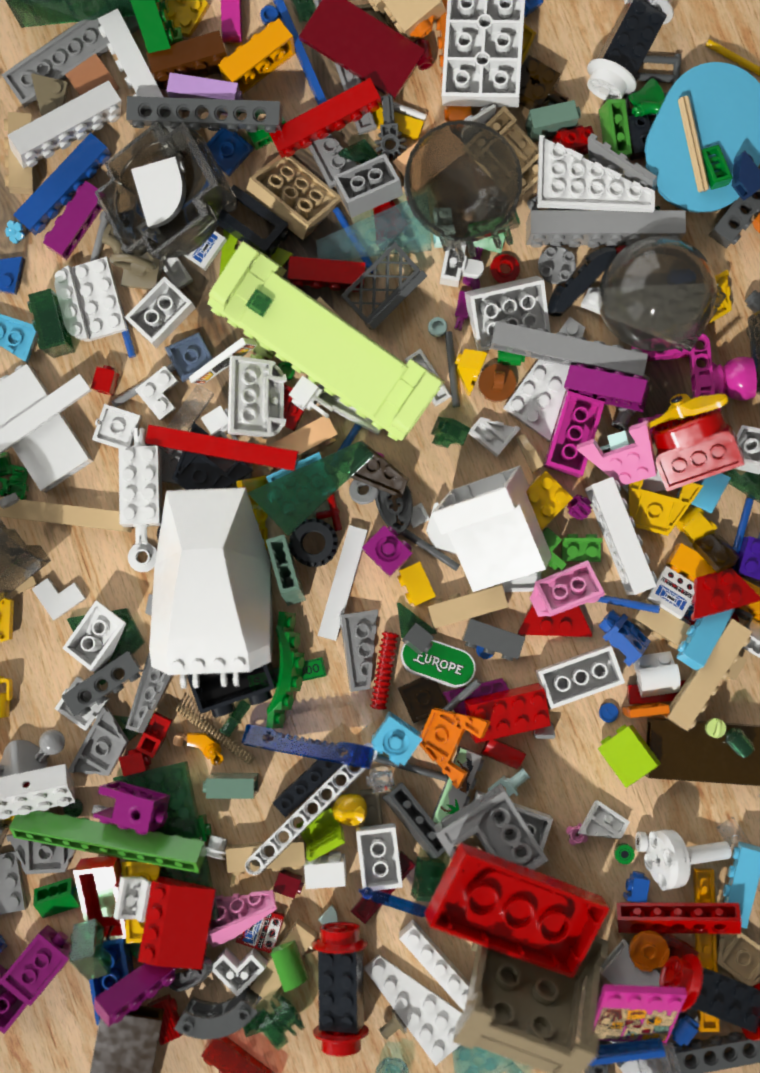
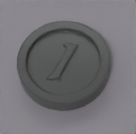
M736 608L734 611L738 617L746 621H752L753 616L745 610Z

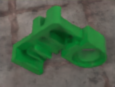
M10 464L13 474L11 477L9 476L10 480L0 478L3 485L0 495L6 497L7 494L16 493L21 500H26L27 495H25V492L29 490V485L25 483L27 482L29 472L24 467Z

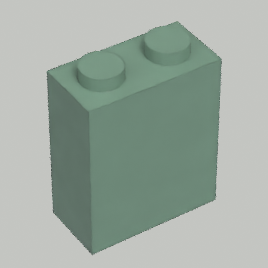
M575 100L529 110L525 124L527 136L533 142H538L539 135H544L547 138L548 136H556L557 131L567 128V130L575 128L581 117L579 106L576 107Z
M211 773L206 778V781H203V793H206V799H254L258 793V773Z

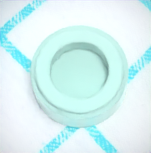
M435 317L429 322L428 331L434 337H441L447 331V323L443 318Z

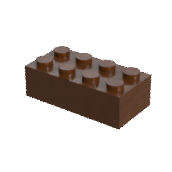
M219 30L173 43L170 49L152 53L146 51L151 72L160 90H167L170 73L207 78L215 73L221 74L218 64L227 56Z

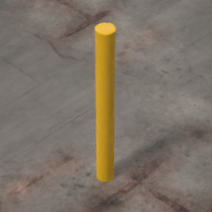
M711 39L708 40L705 45L706 47L760 76V67Z

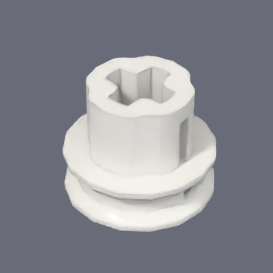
M211 835L208 846H205L206 856L226 860V851L224 850L228 839Z

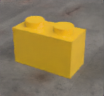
M417 562L399 571L400 575L397 578L401 587L405 585L408 593H405L409 604L413 603L414 606H417L436 597L421 562Z

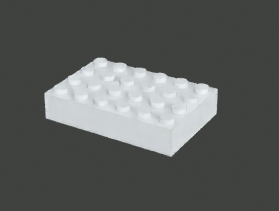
M447 0L441 93L443 106L484 107L495 104L496 107H519L525 0Z

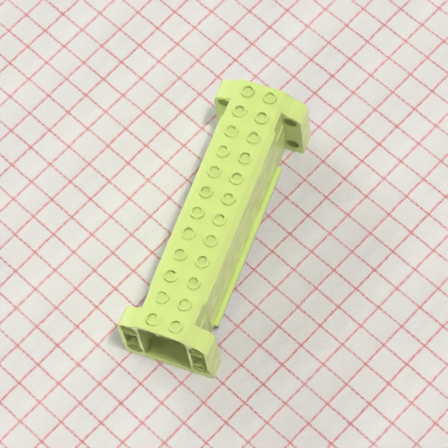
M242 241L209 293L208 305L212 307L211 311L220 317H227V322L233 327L244 329L243 334L250 339L261 341L259 345L268 351H275V356L281 361L292 363L291 367L295 371L309 375L307 379L316 385H323L325 392L331 396L337 395L340 397L339 401L347 407L353 406L357 409L356 414L364 419L370 418L373 421L371 423L379 430L383 428L389 432L387 435L395 441L404 440L445 381L413 359H410L405 364L285 279L283 275L287 271L260 250Z

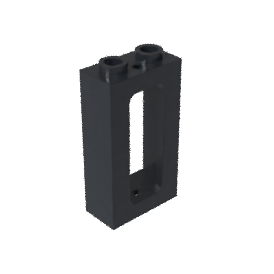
M233 185L210 211L211 220L240 242L243 241L267 256H272L276 252L278 244L281 241L284 242L289 235L287 222L236 185ZM238 201L275 227L267 238H261L228 214Z

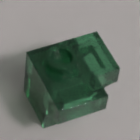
M438 417L431 432L435 436L432 444L448 448L450 444L463 446L471 428L453 418Z

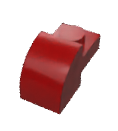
M155 712L136 750L154 758L161 748L173 720Z

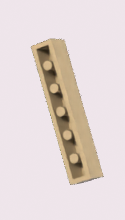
M642 599L641 601L643 603L654 604L648 599ZM661 607L659 613L636 609L631 618L635 621V626L642 630L647 628L652 631L651 635L659 640L665 639L668 641L667 645L675 650L688 637L686 632L690 625ZM740 656L735 663L731 664L729 667L730 672L724 680H736L747 660Z
M730 619L705 666L696 671L693 669L670 704V713L663 716L686 731L689 728L692 729L697 723L696 718L699 713L707 708V701L710 696H714L718 691V684L721 679L724 680L728 676L731 664L739 659L740 650L750 642L752 631L734 619Z

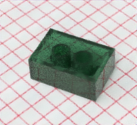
M51 288L28 294L30 301L27 302V305L34 316L32 324L35 331L38 332L37 344L39 348L52 358L74 353L72 338L65 328L57 294Z

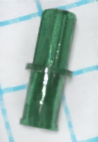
M241 700L236 710L232 714L229 713L230 717L220 728V731L227 737H230L237 725L242 723L241 720L251 705L247 701Z

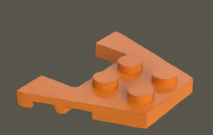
M438 708L431 710L421 733L422 741L419 745L433 762L436 761L443 769V774L448 775L456 789L462 787L468 773L452 762L466 729L481 739L484 737L490 721Z

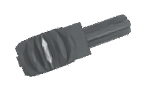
M387 95L382 97L384 124L380 125L381 133L378 134L382 140H375V144L380 145L375 150L376 152H381L380 155L386 154L390 161L391 156H393V159H396V154H399V156L402 154L400 149L406 150L407 147L402 145V143L406 142V138H400L402 132L399 131L398 123H395L393 97ZM390 140L396 142V146L392 150L386 148V143Z

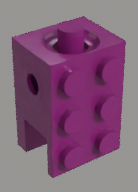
M384 525L362 547V550L391 577L411 557L412 547L405 540L401 542L397 538L398 533L391 526L387 528Z
M118 780L99 787L98 794L116 799L114 807L93 814V818L100 819L99 822L104 824L114 823L121 829L131 828L136 830V833L142 835L156 831V829L164 826L168 816L167 809L171 795Z
M47 925L37 934L0 981L31 1006L62 970L77 949L67 941L68 937L65 933L61 931L57 933L52 927Z

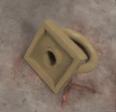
M127 248L126 254H112L109 259L113 265L123 268L121 280L123 287L152 290L160 281L165 254L159 251Z

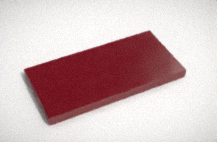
M321 0L299 35L300 41L363 81L371 78L375 88L385 95L392 96L393 100L397 98L425 53V49L348 0Z

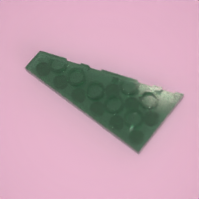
M359 441L252 490L248 494L289 536L374 455Z

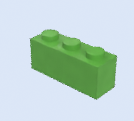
M607 99L599 109L603 144L607 142L612 146V151L618 155L623 153L629 158L632 155L625 99Z

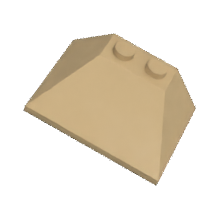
M503 106L462 148L515 203L538 181V146L516 124L517 119Z

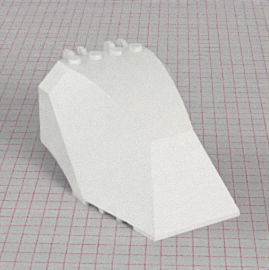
M246 487L166 491L154 566L149 650L151 666L167 675H180L181 688L187 687L186 674H193V687L198 688L199 674L221 673L222 687H226L228 683L226 673H233L234 686H239V672H250L271 662L274 643L271 560L268 556L264 539H262L258 522L254 516Z

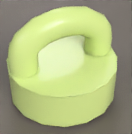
M711 718L706 722L705 730L709 736L720 738L726 732V725L721 719Z

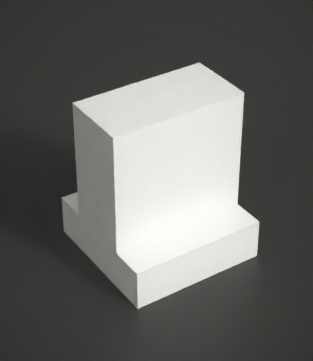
M521 465L450 490L432 512L441 535L448 533L473 592L545 570L552 557L526 494L529 485Z

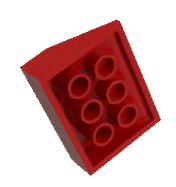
M163 876L153 880L138 962L161 967L202 970L216 889Z

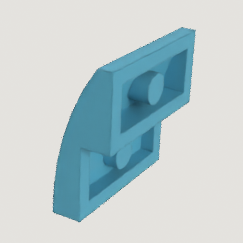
M720 473L694 482L704 486L691 504L712 514L731 477Z

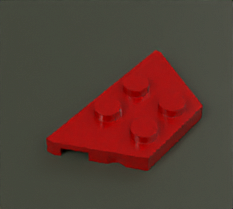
M732 568L720 573L715 572L694 579L693 588L695 592L692 599L694 610L693 614H691V619L693 621L760 601V596Z
M532 605L520 629L517 631L518 635L592 637V632L579 606L551 617H538Z

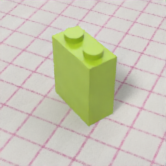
M626 725L621 726L616 730L617 735L613 738L608 736L601 741L602 745L598 748L625 788L631 786L661 764L633 725L628 727Z

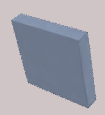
M199 332L165 347V351L182 383L189 380L190 375L213 359Z

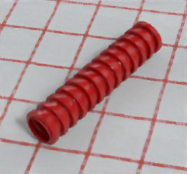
M382 632L384 636L381 638L383 642L380 644L382 648L379 650L381 654L378 656L380 660L377 662L379 666L376 668L378 672L375 674L377 678L374 680L376 684L373 686L375 690L372 692L374 696L371 698L373 702L370 704V707L373 709H387L385 705L388 703L386 699L389 697L387 693L390 691L388 687L391 685L389 680L392 679L390 674L393 673L391 668L394 667L392 662L395 661L393 656L396 655L394 650L397 649L395 646L398 643L396 638L399 637L397 633Z

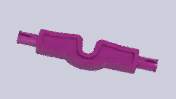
M476 247L474 256L471 259L480 260L483 249L480 248L478 254L479 247ZM463 277V284L470 286L472 290L480 289L479 278ZM466 291L459 292L455 312L457 320L454 329L457 330L460 323L459 331H462L464 320L468 319L465 299Z

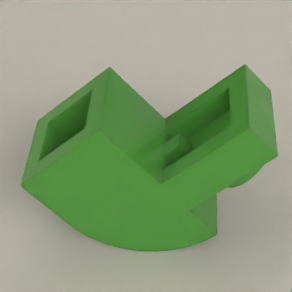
M547 527L542 533L552 555L548 566L553 570L558 569L560 571L567 564L552 551L562 539Z

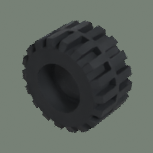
M317 518L305 519L293 528L292 534L289 537V547L292 555L298 562L309 567H320L327 564L337 552V534L332 526L324 520ZM309 532H319L325 539V547L318 554H310L303 548V538Z

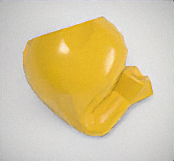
M359 794L341 795L333 805L334 819L347 826H357L363 823L367 817L365 799Z

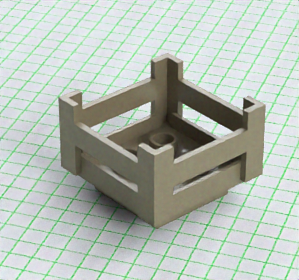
M595 936L574 978L473 943L471 950L475 951L476 954L465 1010L456 1023L453 1042L470 1049L476 1046L546 1073H583L598 1053L599 1035L594 1033L600 969L607 959L609 941ZM586 987L580 1043H576L581 993Z

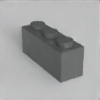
M469 619L462 640L466 641L465 645L476 649L477 646L484 648L483 652L492 655L498 652L502 654L501 658L513 661V658L519 659L526 637Z

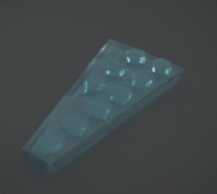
M425 192L316 240L318 259L337 260L380 256L393 242H396L405 253L431 251L427 194ZM395 248L390 252V254H399Z

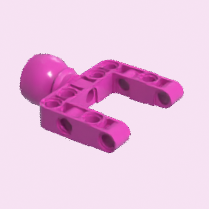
M695 334L688 349L661 338L631 342L632 349H639L643 353L648 354L647 361L689 357L693 398L726 394L731 399L743 401L755 398L757 376L753 358L736 357L729 360L724 366L721 364L717 366L712 362L710 340L705 334ZM701 341L704 348H696L694 342ZM662 345L665 351L658 353L655 350V346ZM703 360L705 367H698L696 361ZM656 414L653 417L646 418L638 417V424L647 420L649 423L663 414Z

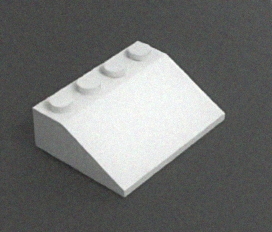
M539 276L465 292L467 311L477 351L490 350L494 325L496 321L507 320L513 325L525 324L536 330L538 328L547 329L551 333L544 279Z

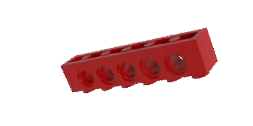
M617 902L618 933H640L650 930L657 933L741 934L739 903Z

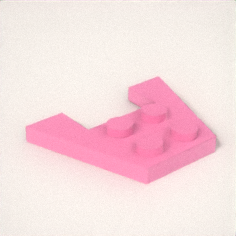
M648 420L629 428V433L636 443L606 453L602 452L595 439L577 445L576 449L610 478L613 477L614 480H617L620 486L644 480L657 474Z

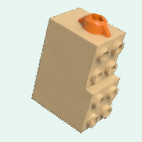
M368 0L375 12L380 11L382 15L386 13L393 23L397 21L394 25L398 31L411 41L415 37L423 38L432 31L433 21H436L446 12L442 0Z

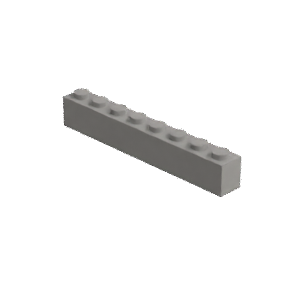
M507 320L496 321L490 343V349L568 366L584 364L590 369L599 367L607 370L606 372L609 373L619 371L629 377L634 375L644 376L648 354L643 353L639 349L628 350L624 349L621 345L610 346L605 345L602 341H587L584 337H568L565 333H550L547 329L543 328L536 330L525 324L513 325Z

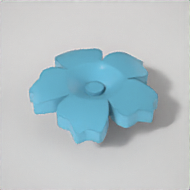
M9 220L5 230L6 236L9 237L13 244H18V241L25 239V234L21 232L23 224L20 221Z

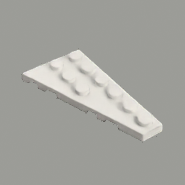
M569 317L559 332L567 334L568 337H582L585 327ZM539 359L503 409L544 439L550 441L566 391L564 386L570 366Z
M381 955L376 956L364 966L365 971L435 1066L460 1046L453 1042L456 1023L462 1015L461 1011L418 983L411 976L405 974Z

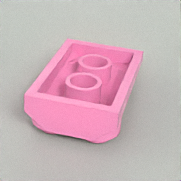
M587 560L536 581L534 590L529 598L538 617H551L587 602L595 603L602 596H605V592Z

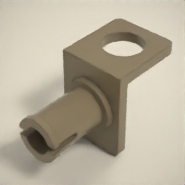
M392 1009V1019L379 1028L381 1035L386 1040L398 1029L404 1034L407 1032V1026L394 1009Z

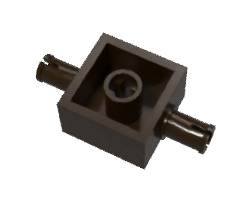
M528 55L521 66L519 104L531 110L544 107L548 101L554 104L568 102V97L555 90L561 74Z

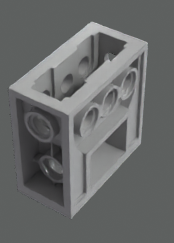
M502 784L434 825L436 836L451 860L457 850L456 846L476 834L487 853L535 870L548 861ZM497 812H502L500 816H494ZM508 829H513L510 833H505Z

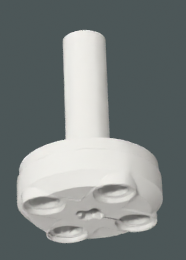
M674 830L651 831L649 833L648 849L644 855V864L646 869L650 871L653 879L659 884V887L662 890H670L682 887L688 882L690 865L730 859L732 851L727 841L686 847L681 836Z

